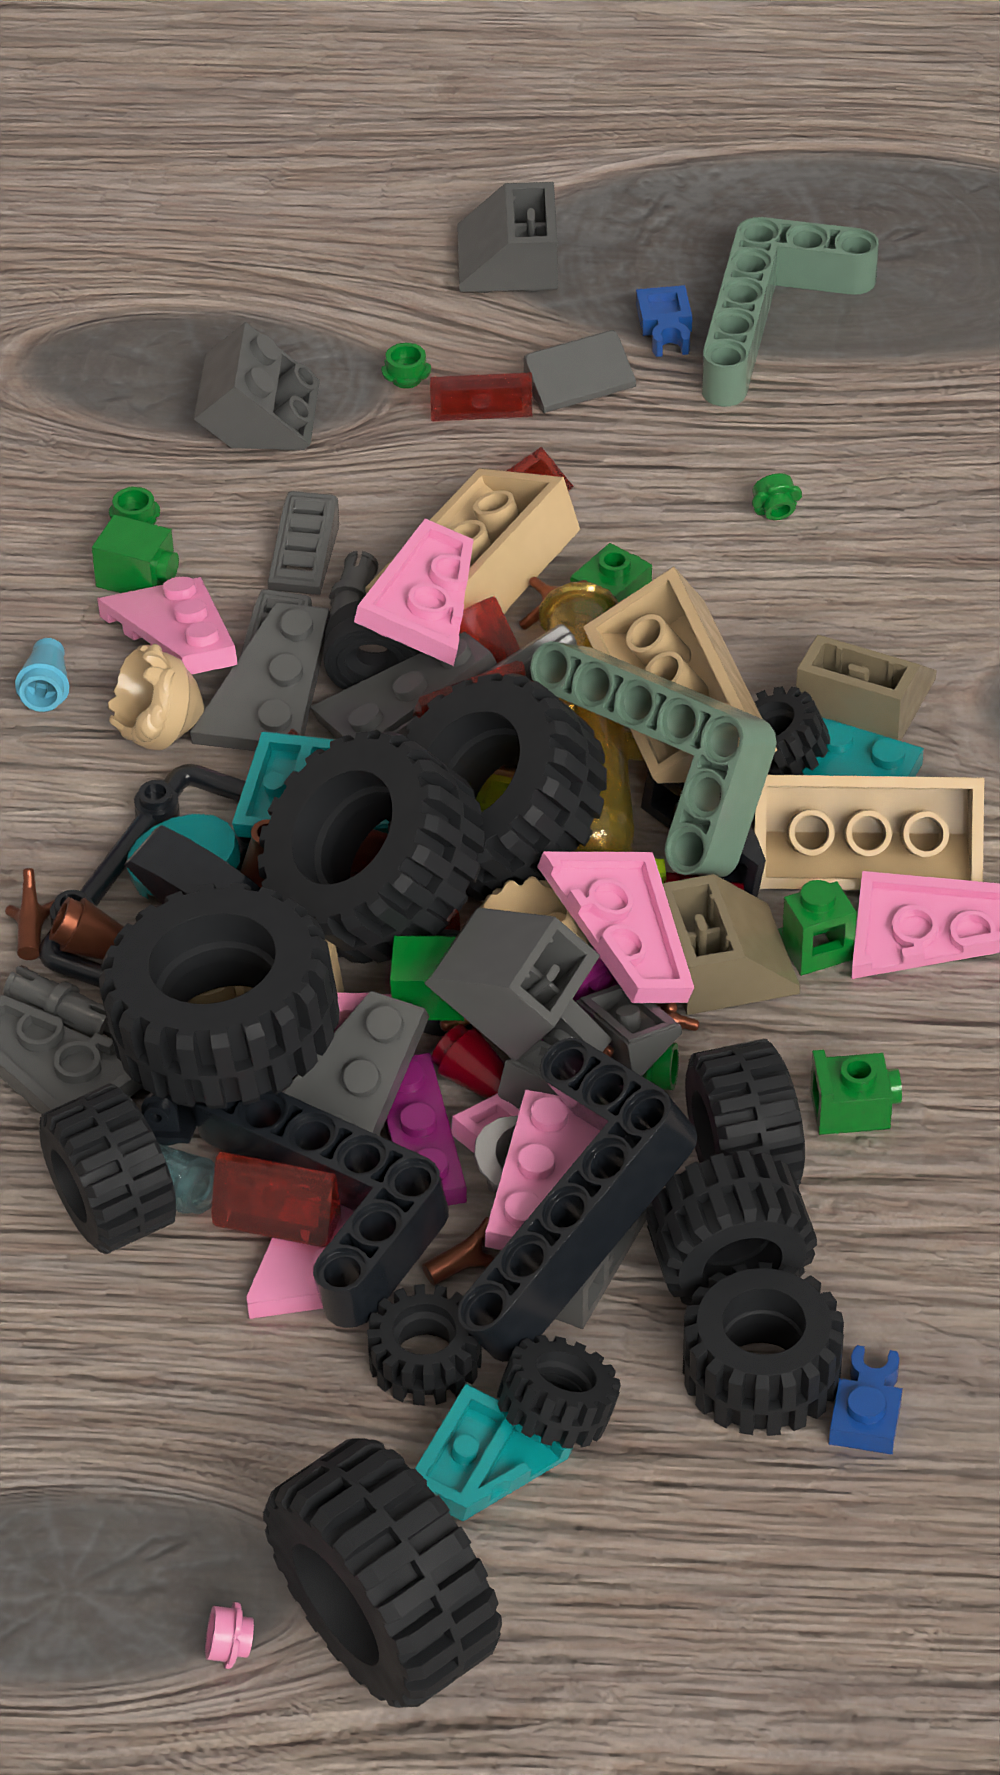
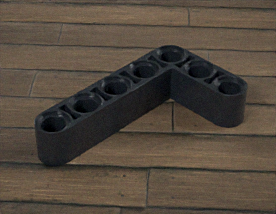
M574 1037L562 1039L554 1043L546 1051L540 1064L541 1077L576 1116L591 1124L600 1132L469 1288L459 1303V1322L494 1359L502 1362L509 1361L516 1346L519 1347L521 1341L529 1338L534 1342L536 1336H541L687 1160L697 1142L696 1128L662 1088L585 1041Z
M272 1090L260 1095V1101L243 1105L242 1100L227 1102L226 1108L209 1109L206 1103L195 1102L194 1107H191L199 1134L210 1145L234 1154L251 1164L354 1211L319 1255L313 1268V1276L327 1319L336 1326L353 1328L367 1323L371 1313L378 1312L377 1304L384 1297L386 1299L389 1298L444 1227L449 1217V1208L440 1172L433 1161L283 1092L275 1095Z

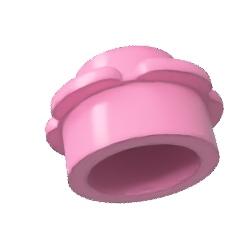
M233 1602L231 1608L213 1606L209 1617L205 1657L206 1660L225 1662V1669H231L237 1657L248 1658L252 1646L254 1620L251 1617L243 1616L240 1603Z

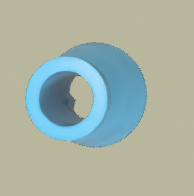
M43 638L34 644L31 655L15 680L16 692L25 706L34 711L46 712L53 710L69 694V681L64 661L65 649L55 639Z

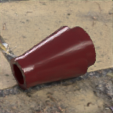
M462 1024L451 1028L438 1042L431 1056V1060L439 1067L438 1074L485 1099L498 1094L505 1066L503 1061L478 1029L468 1030Z

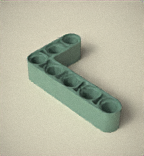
M752 217L742 221L736 230L703 349L702 395L705 400L713 405L727 407L739 404L747 396L775 286L843 294H863L872 290L876 285L879 243L876 235L861 228L767 217Z
M549 641L536 649L531 659V677L533 681L542 684L555 696L694 755L666 840V860L670 867L679 874L693 876L715 874L720 878L728 876L739 862L774 757L776 736L771 725L759 717L594 648Z

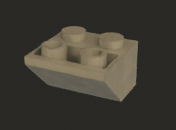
M817 634L797 668L796 688H799L801 693L806 691L811 695L823 718L901 741L933 685L937 670Z
M715 874L662 883L694 985V990L688 1003H682L686 1015L800 994L798 979L768 903Z

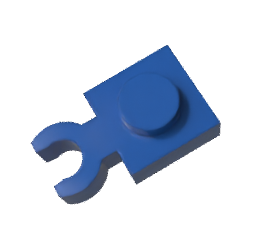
M685 285L636 289V308L642 335H652L653 354L656 357H663V345L674 343L680 346L682 355H688L690 352V332H692V312Z
M857 1345L851 1355V1380L839 1378L830 1426L829 1445L893 1454L903 1388L893 1387L898 1379L899 1354L897 1351L890 1350L885 1366L871 1368L864 1363L865 1346Z

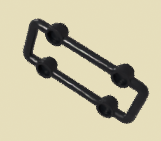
M186 764L173 769L163 781L151 780L144 783L134 798L135 819L80 891H64L52 903L50 908L51 927L59 909L68 897L79 902L81 899L86 898L95 906L99 904L126 868L124 864L136 840L153 826L180 816L178 797L186 787L193 786L239 802L246 781L200 765ZM236 836L240 846V863L236 869L241 871L251 838ZM49 931L39 947V958L44 966L59 974L100 988L99 978L103 973L102 964L69 952L60 951V944L49 939Z

